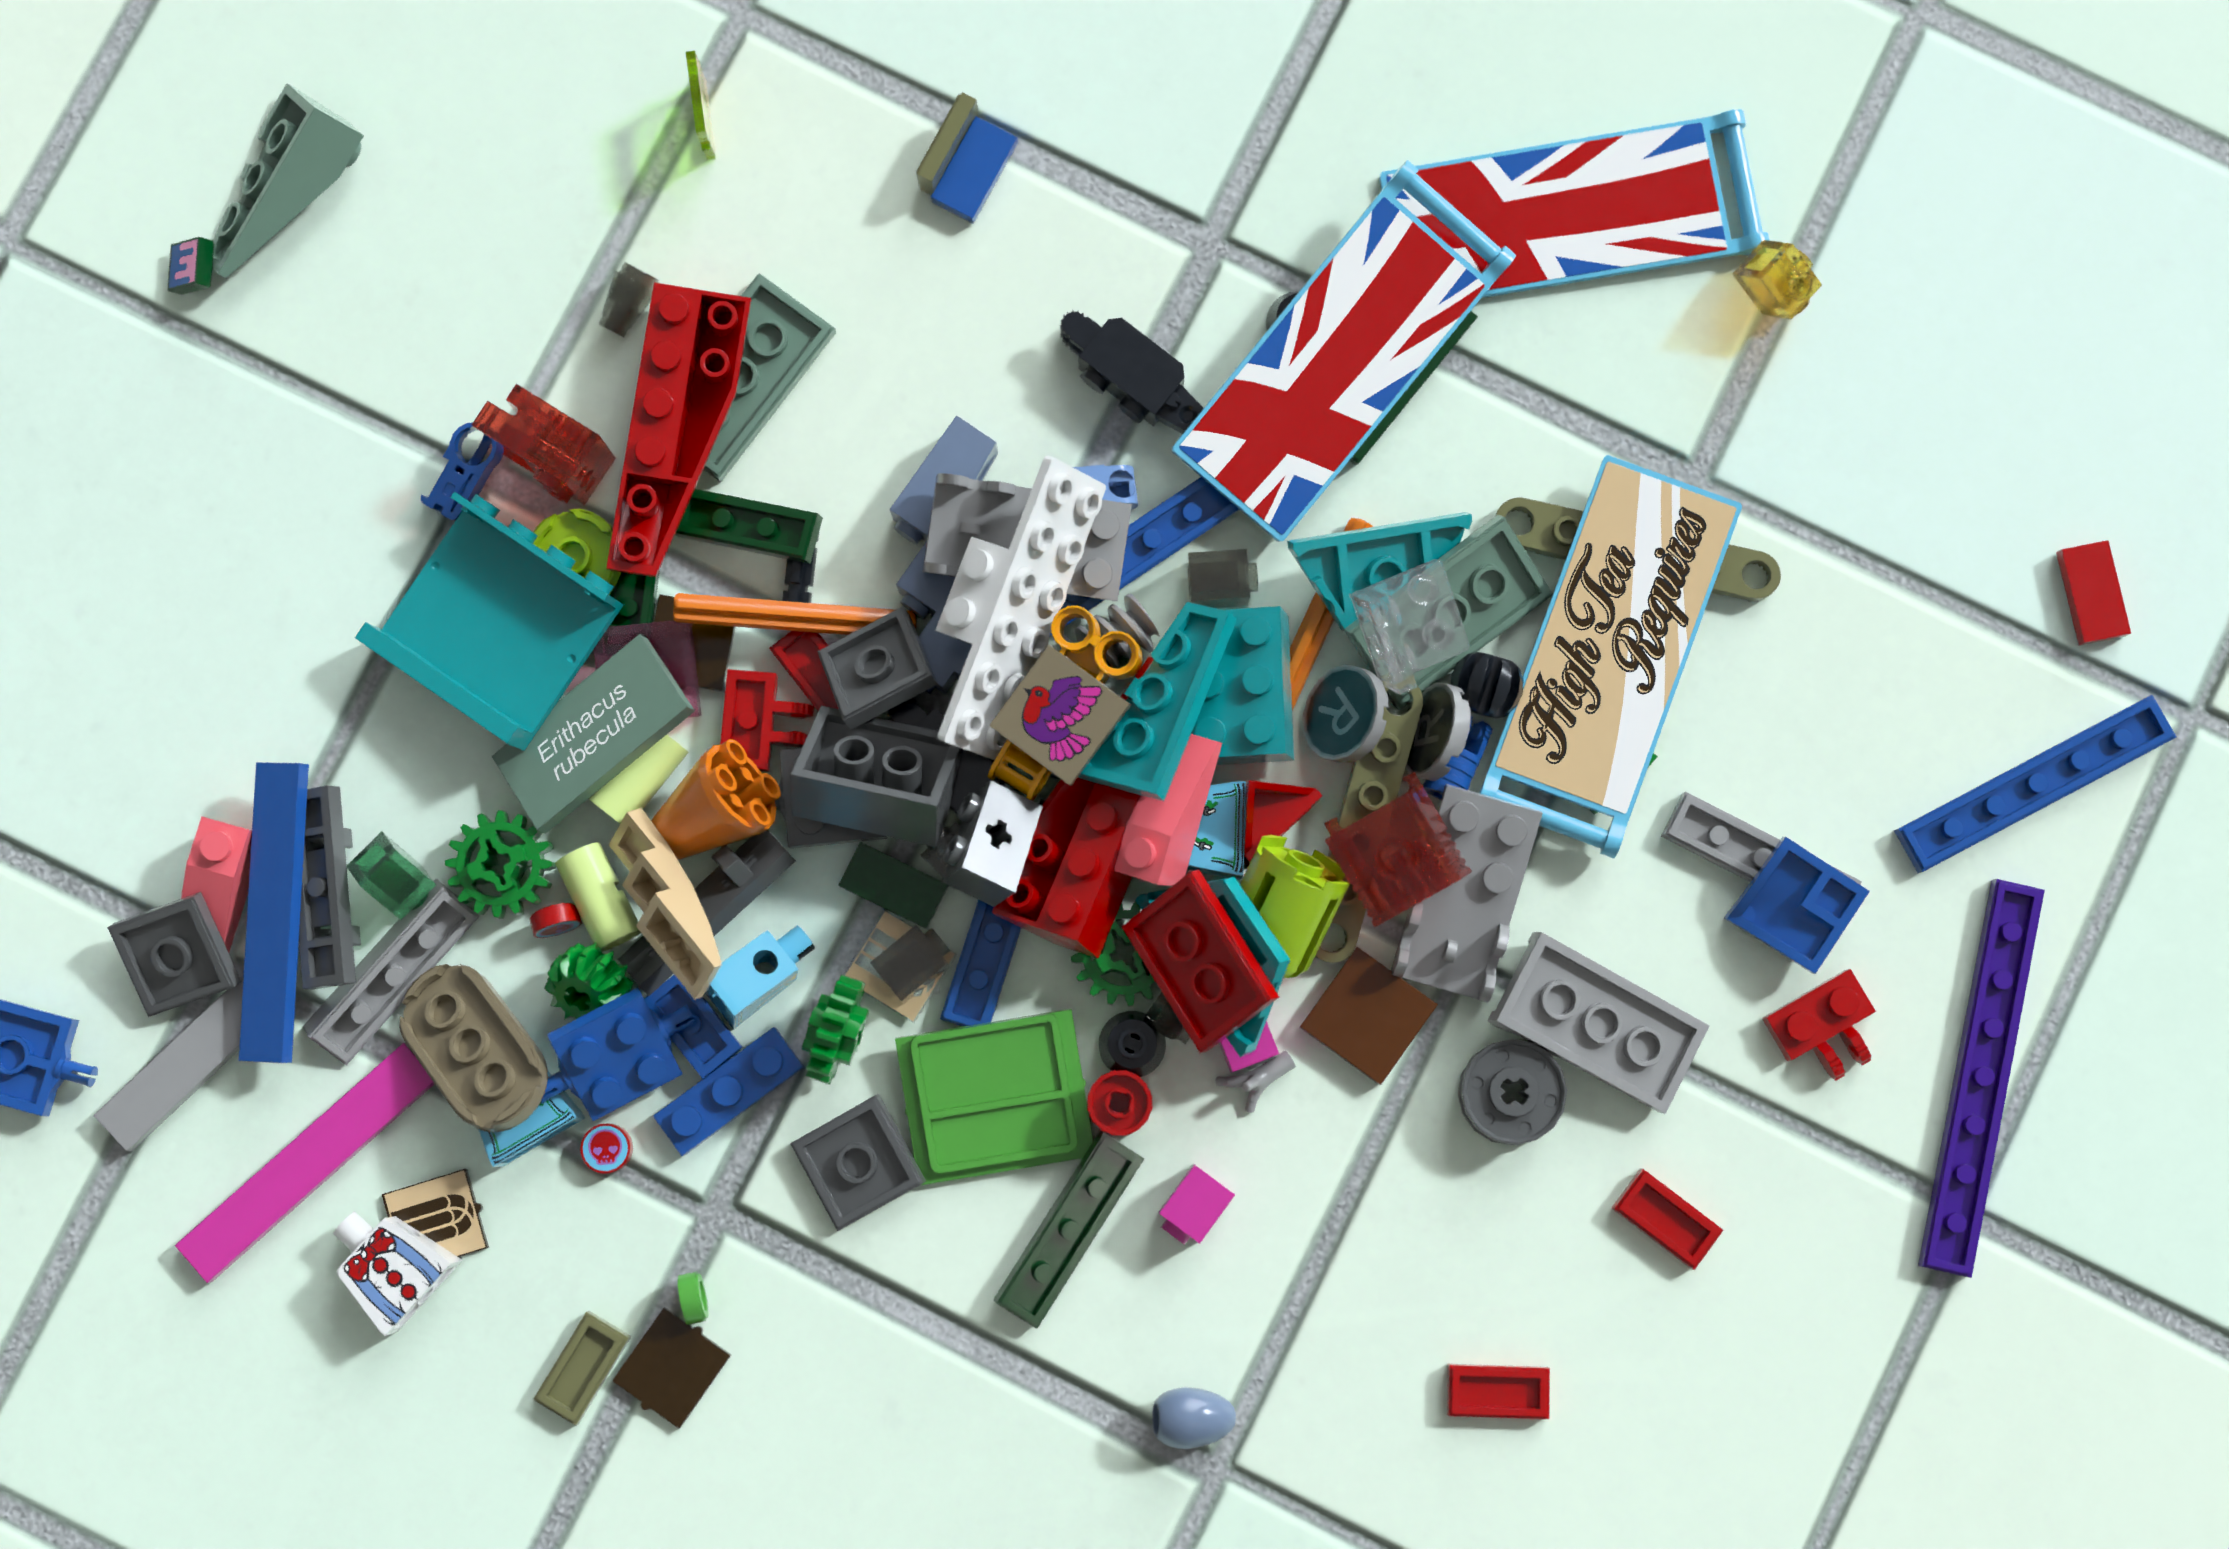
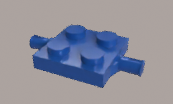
M637 987L548 1033V1039L557 1054L560 1071L548 1077L546 1090L541 1102L544 1103V1101L570 1089L571 1093L581 1099L592 1121H595L683 1075L672 1054L669 1036L692 1024H696L687 1004L660 1019L648 1007Z
M0 999V1105L39 1116H50L57 1090L64 1080L86 1085L87 1087L94 1085L95 1078L80 1075L78 1072L97 1076L98 1067L71 1061V1046L79 1020Z

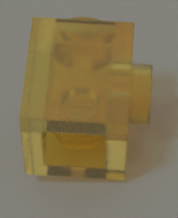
M1763 239L1733 273V276L1761 314L1790 320L1808 306L1810 298L1822 286L1811 270L1813 267L1811 260L1803 252L1796 249L1793 244Z

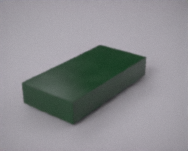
M863 842L859 843L838 885L925 929H928L949 885Z

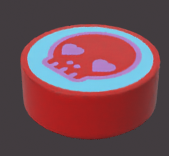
M560 903L542 908L534 912L529 918L535 938L561 935L578 928L582 924L581 917L573 903Z
M604 1123L596 1125L586 1132L581 1142L580 1151L584 1163L591 1170L603 1174L614 1173L623 1169L630 1161L633 1153V1143L630 1135L624 1128L616 1124Z

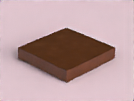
M1356 947L1299 1028L1375 1083L1381 1085L1438 1004L1402 978L1391 975V970L1359 947Z

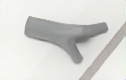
M1283 1051L1252 1071L1231 1077L1218 1076L1215 1083L1217 1086L1242 1087L1244 1091L1249 1092L1245 1110L1253 1113L1263 1091L1272 1082L1296 1066L1291 1056L1286 1051Z

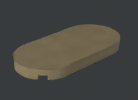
M448 964L435 966L424 972L412 983L402 1002L406 1007L403 1017L400 1016L399 1028L405 1043L452 1109L463 1121L486 1132H501L518 1126L536 1110L546 1090L548 1070L542 1052L491 983L482 974L469 966L459 964L460 966H449Z

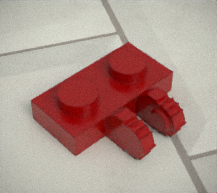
M727 669L720 745L729 739L737 741L744 748L747 757L753 761L760 771L770 772L772 744L785 747H803L808 736L800 731H773L775 714L796 719H806L813 716L814 705L776 701L777 673Z
M1851 969L1842 971L1762 1018L1787 1061H1792L1813 1049L1827 1074L1835 1081L1845 1076V1070L1833 1048L1826 1042V1040L1833 1036L1840 1035L1852 1058L1861 1066L1871 1061L1872 1056L1868 1047L1852 1025L1875 1013L1876 1010Z

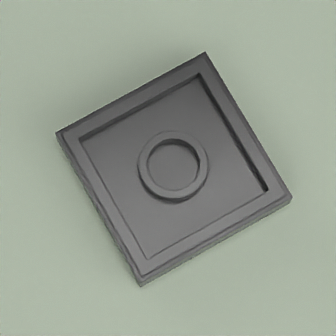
M904 606L817 651L842 719L850 730L938 684L912 619Z
M201 892L117 921L107 927L148 1017L228 990L241 983V979Z
M879 1094L790 1143L837 1231L927 1182Z

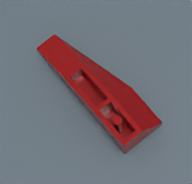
M654 282L607 570L657 577L735 399L751 298Z
M1152 657L1147 658L1134 678L1140 679L1154 660ZM1129 685L1126 687V689L1124 690V692H1123V693L1121 694V696H1120V697L1123 698L1125 701H1126V699H1127L1128 697H1127L1126 695H1124V693H1125V691L1127 690V688L1129 687ZM1077 778L1073 785L1070 786L1061 779L1042 805L1043 808L1016 892L996 905L992 913L1056 945L1098 959L1132 879V876L1116 872L1114 868L1127 821L1141 795Z

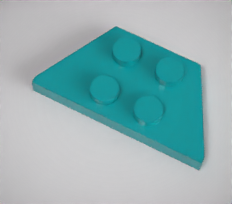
M1467 512L1289 540L1287 544L1289 551L1335 622L1344 631L1346 627L1461 542L1464 530H1469L1471 527L1472 514Z
M1235 877L1207 882L1278 993L1290 958ZM1168 889L1141 894L1135 900L1143 910ZM1273 1003L1227 1037L1239 1057L1251 1054L1256 1050Z

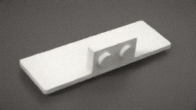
M1044 457L1009 549L971 537L936 627V631L972 644L937 738L943 742L993 760L996 759L1007 739L989 725L1048 646L1053 618L1066 600L1068 586L1077 563L1084 553L1085 542L1095 516L1101 509L1102 498L1106 490L1105 484L1056 458Z

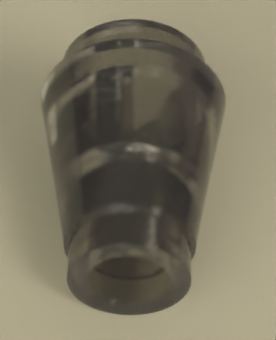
M624 262L619 272L614 270L601 314L602 317L598 324L625 337L628 329H631L651 303L654 282L658 283L659 280Z

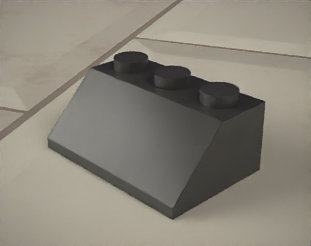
M821 706L791 772L792 815L936 847L950 811L963 749L938 740L937 735L939 731L876 717L850 730L844 723L839 709Z

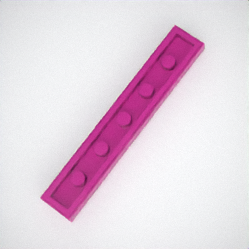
M406 1043L401 1044L175 1245L206 1283L213 1282L435 1085Z

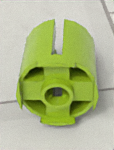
M1266 835L1262 836L1240 882V886L1290 958L1283 978H1292L1303 974L1309 969L1351 882L1343 881L1347 870L1320 851L1314 849L1312 856L1304 852L1284 847L1287 840L1286 837Z

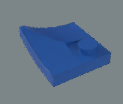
M1785 836L1781 837L1765 863L1724 919L1781 953L1810 973L1816 974L1870 891Z

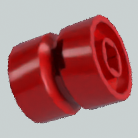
M1126 1070L1111 1071L1100 1076L1092 1085L1088 1095V1111L1092 1121L1102 1131L1111 1135H1128L1138 1131L1148 1121L1152 1111V1095L1148 1085L1138 1075Z

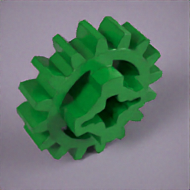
M503 810L497 811L495 822H491L488 816L481 813L477 815L478 828L473 829L463 824L460 828L466 836L464 841L451 840L449 846L458 851L457 858L445 860V866L457 870V875L447 881L448 885L454 888H464L458 897L460 903L468 904L476 899L474 912L484 915L489 907L492 906L493 916L498 919H504L507 907H510L514 914L523 915L524 906L522 902L527 900L538 905L541 902L535 892L538 887L548 889L552 887V883L543 878L544 871L556 869L554 862L544 859V855L554 849L553 845L548 841H537L542 832L536 830L535 826L525 830L527 818L523 815L517 814L512 823H510L508 813ZM500 833L515 834L525 844L509 847ZM479 844L481 848L474 862L470 863L472 853ZM499 854L510 859V862L504 865L505 874L503 875L491 869V867L498 864L497 855ZM532 866L529 878L522 886L521 879L527 867ZM492 882L495 884L497 892H500L501 897L487 896L476 885Z
M1136 900L1130 910H1124L1121 903L1106 939L1103 954L1098 959L1095 958L1091 961V956L1082 953L1071 956V963L1083 964L1085 968L1076 976L1077 980L1083 982L1091 979L1094 984L1089 994L1095 997L1102 990L1108 992L1107 1002L1108 1005L1112 1006L1117 996L1123 995L1128 1007L1134 1005L1135 994L1140 992L1149 1001L1153 999L1150 986L1153 983L1157 985L1152 975L1146 974L1142 966V959L1136 950L1132 958L1134 961L1133 966L1137 973H1134L1130 965L1127 966L1123 960L1114 962L1111 959V956L1116 952L1115 939L1111 933H1114L1125 946L1132 944L1117 921L1130 920L1140 912L1141 908ZM1111 971L1127 976L1132 985H1115L1107 982L1101 976Z
M841 975L839 981L837 980L833 994L831 993L830 996L821 994L819 1002L814 1007L810 1016L806 1036L802 1044V1050L810 1052L809 1055L811 1056L806 1067V1077L830 1085L841 1063L850 1066L862 1040L864 1027L869 1015V1010L860 1005L864 995V982Z

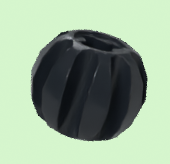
M1473 652L1467 654L1457 663L1451 675L1450 685L1463 690L1464 695L1461 697L1469 702L1471 712L1498 719L1507 716L1516 708L1523 695L1524 680L1520 668L1513 661L1482 652Z

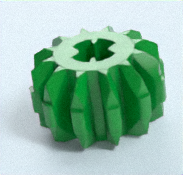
M596 942L587 947L577 943L575 946L570 947L562 956L559 955L551 964V969L547 972L549 978L544 989L553 995L550 1006L560 1007L565 1012L564 1020L571 1017L577 1019L631 991L634 982L625 976L628 965L617 964L613 960L614 951L604 954Z

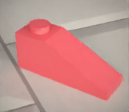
M1194 734L1190 735L1165 800L1160 801L1140 796L1127 821L1114 871L1157 885L1173 886L1186 875L1221 750V742Z
M201 817L186 863L181 899L199 892L202 893L229 953L249 891L252 831Z

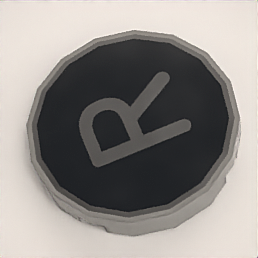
M1351 665L1333 668L1318 679L1306 701L1303 712V732L1309 747L1319 757L1338 763L1343 761L1350 763L1360 760L1374 749L1384 733L1387 722L1382 719L1384 707L1388 708V695L1382 681L1371 671Z
M1436 682L1422 693L1423 706L1406 764V769L1410 775L1436 781L1450 771L1451 767L1445 765L1449 762L1451 756L1458 758L1460 753H1462L1470 729L1471 711L1469 702L1461 697L1464 695L1461 688L1447 683Z

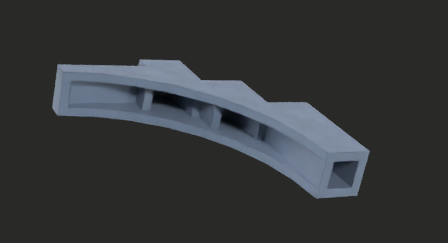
M957 415L889 509L893 520L897 522L894 529L900 535L918 545L921 539L925 541V544L896 583L899 594L904 596L900 603L905 608L922 619L928 613L933 616L919 635L938 683L926 690L929 694L936 688L946 695L955 680H959L972 646L970 643L936 631L956 577L922 572L936 475L939 473L955 474L983 481L998 455L996 441Z

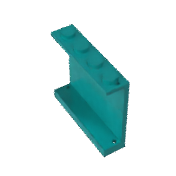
M454 491L450 498L463 506L459 517L451 526L383 628L380 629L365 622L355 636V639L505 743L525 751L615 619L623 604L609 595L614 586L592 571H589L586 577L583 578L571 570L576 561L553 545L549 547L547 552L543 551L533 544L538 535L514 519L509 526L497 520L495 517L500 512V509L477 494L469 501Z

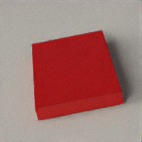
M1200 870L1190 871L1122 926L1199 1053L1212 1049L1279 998L1278 993Z

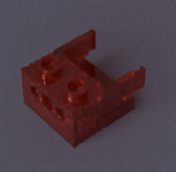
M518 384L514 386L506 398L508 404L517 414L510 415L487 400L471 424L472 427L501 444L504 448L503 456L534 474L533 478L543 485L542 489L565 504L572 498L585 506L616 459L600 435Z
M1415 772L1402 778L1409 784L1407 793L1348 827H1340L1337 817L1324 823L1331 835L1325 839V842L1349 884L1354 885L1353 891L1358 893L1357 898L1363 901L1362 906L1368 910V917L1373 918L1372 924L1374 927L1381 925L1456 883L1472 872L1470 867L1465 865V858L1460 857L1461 852L1456 849V843L1451 841V834L1446 833L1447 827Z

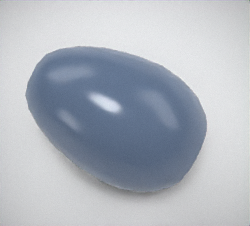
M1189 1387L1172 1389L1160 1395L1153 1404V1430L1156 1438L1170 1447L1191 1449L1206 1446L1224 1438L1232 1431L1236 1423L1235 1408L1227 1399L1211 1391Z

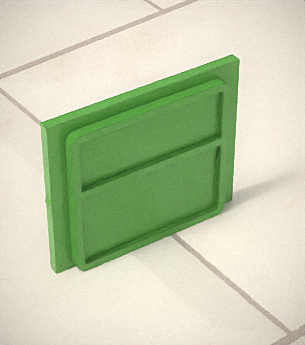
M1072 1009L895 1038L906 1103L905 1114L908 1116L914 1158L927 1181L921 1185L1082 1159L1093 1143L1084 1089L1086 1081L1082 1076Z

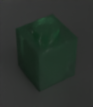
M383 831L346 866L359 886L400 920L411 910L420 907L427 899L429 892L436 886L424 867Z

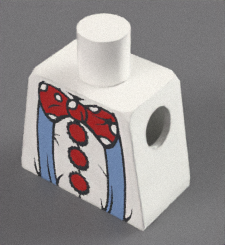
M353 1212L341 1222L333 1233L352 1251L336 1272L384 1336L398 1332L463 1261L460 1257L446 1250L396 1216L384 1218L373 1229L356 1212Z

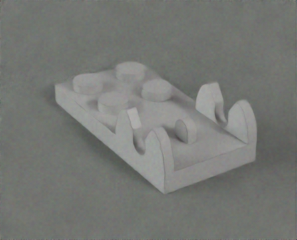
M937 474L922 572L956 577L971 537L1009 549L1032 488L1019 487L1000 481L974 480L955 474ZM1102 500L1101 509L1095 516L1084 545V553L1077 563L1067 589V594L1118 601L1132 504Z
M1445 784L1391 967V975L1472 997L1488 1003L1495 989L1496 968L1500 957H1503L1507 949L1510 921L1542 818V811Z
M1532 932L1528 940L1529 945L1496 1010L1491 1012L1488 1022L1497 1028L1523 1037L1527 1042H1533L1552 1056L1563 1059L1651 1109L1666 1114L1709 1025L1543 932Z

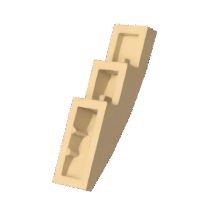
M642 808L629 811L624 816L609 846L630 871L622 886L644 912L636 927L694 1000L703 997L722 966L710 923L692 883L669 844Z

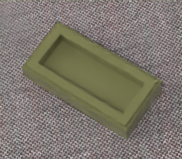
M963 92L958 94L916 171L921 191L932 196L976 116L979 117L977 99Z
M587 1311L533 1400L573 1425H578L632 1336L591 1311Z

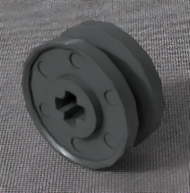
M1516 1039L1492 1043L1472 1056L1461 1073L1458 1088V1098L1462 1114L1473 1130L1491 1142L1507 1145L1535 1141L1552 1130L1564 1112L1567 1095L1563 1071L1552 1055L1533 1042ZM1503 1081L1507 1084L1518 1081L1523 1087L1519 1092L1523 1097L1521 1103L1511 1101L1506 1104L1502 1100L1501 1096L1506 1092L1500 1088Z

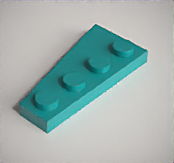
M1186 602L1151 653L1154 659L1144 675L1140 679L1135 677L1125 691L1124 695L1128 697L1126 701L1131 706L1078 778L1160 801L1165 800L1237 619L1231 612Z

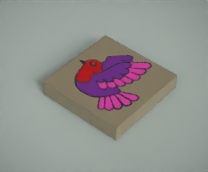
M1048 645L989 726L1068 785L1072 786L1131 704L1051 645Z

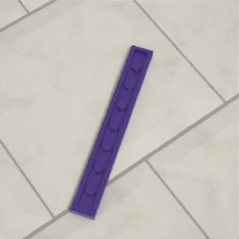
M2000 879L1991 880L1918 1262L1920 1267L1972 1278L2045 892L2044 889Z

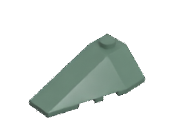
M288 83L283 88L258 134L257 139L265 143L258 161L253 165L246 164L240 176V179L243 180V196L240 203L235 201L227 207L213 240L212 268L224 278L230 276L340 178L344 169L355 163L361 151L360 142L364 137L361 132L349 122Z

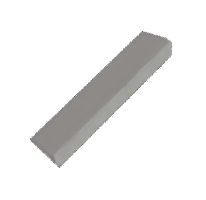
M435 879L355 967L356 983L339 985L306 1022L304 1029L308 1037L347 1065L402 1004L406 992L412 983L424 972L438 964L479 918V915L467 904L460 903L458 896L441 881Z

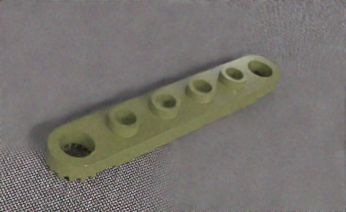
M1522 497L1509 499L1500 506L1495 516L1501 515L1506 518L1509 512L1521 510L1523 511L1522 513H1527V516L1530 517L1532 523L1530 532L1525 535H1516L1525 550L1566 560L1583 511ZM1729 544L1711 593L1740 598L1749 602H1758L1770 596L1779 586L1781 579L1780 567L1776 560L1765 552ZM1750 563L1758 564V566L1763 567L1764 571L1766 570L1765 574L1768 578L1763 588L1754 589L1746 585L1742 577L1745 565Z
M1403 676L1390 677L1383 680L1382 683L1386 692L1392 687H1401L1406 690L1410 695V707L1402 715H1393L1384 707L1382 719L1387 721L1384 733L1373 750L1353 763L1329 849L1328 857L1347 870L1343 881L1351 883L1331 922L1342 927L1346 936L1345 943L1341 948L1333 952L1325 951L1320 946L1315 957L1325 962L1336 963L1347 959L1357 945L1423 706L1422 692L1414 681Z

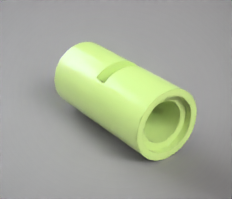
M666 735L592 795L589 800L618 823H621L627 812L645 808L689 752L670 736Z
M600 842L576 849L556 861L555 865L591 940L593 943H597L601 952L615 948L641 933L636 927L639 921L624 891H618L616 887L619 884V880Z

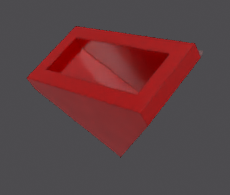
M1248 780L1246 785L1244 863L1247 867L1262 836L1275 835L1282 837L1320 801L1323 795L1316 788Z

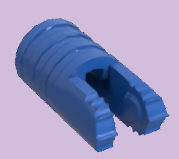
M1471 716L1470 731L1462 753H1460L1458 758L1451 756L1449 762L1445 765L1451 767L1450 771L1436 781L1425 780L1421 789L1440 800L1445 784L1469 790L1470 783L1474 778L1475 771L1492 734L1493 728L1490 727L1491 725L1481 721L1476 724L1474 723L1472 727L1473 716Z

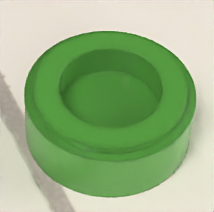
M691 1272L678 1275V1293L685 1322L687 1325L705 1322L709 1316L706 1290L700 1273Z

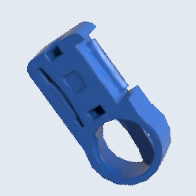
M477 422L466 423L458 427L452 434L450 445L443 455L449 461L428 497L421 495V502L429 508L439 511L441 515L448 519L456 521L462 512L461 508L463 506L450 497L455 491L471 501L475 494H480L493 469L502 459L504 448L500 435L493 428ZM484 430V436L478 449L471 459L466 462L462 455L464 439L474 431ZM492 444L490 456L481 463Z

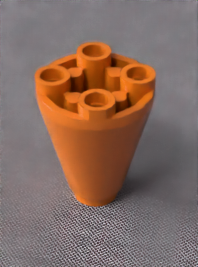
M729 739L721 745L712 746L699 758L651 821L669 844L676 858L681 860L762 834L768 830L775 822V800L780 798L781 791L777 781L770 774L761 773L753 761L747 757L742 745L733 739Z

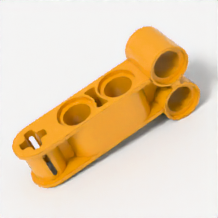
M1067 606L1059 610L1054 616L1051 632L1055 642L1062 647L1060 653L1105 685L1109 677L1116 680L1128 679L1140 670L1143 662L1142 650L1129 634L1121 631H1111L1100 638V626L1090 612L1080 606ZM1074 618L1087 620L1089 626L1087 636L1078 643L1067 642L1064 637L1065 625ZM1116 643L1129 645L1132 654L1129 663L1122 668L1114 669L1109 667L1106 662L1108 649ZM1007 739L989 770L988 778L994 780L997 777L1027 795L1026 798L1034 801L1052 772ZM1010 762L1032 775L1034 779L1030 780L1008 767V763Z

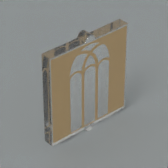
M883 909L867 937L858 940L859 950L843 975L864 982V993L915 1024L932 994H938L941 991L939 983L957 954Z

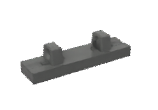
M326 785L307 789L299 929L303 989H320L356 983L353 946L361 945L360 927L351 925L345 853L346 848H353L352 831L349 828H343L339 786ZM331 926V929H321V927Z
M768 830L762 834L750 837L735 852L727 845H724L711 856L719 866L694 890L710 923L713 936L720 932L796 861ZM644 936L617 959L621 964L628 965L626 971L649 996L674 974Z

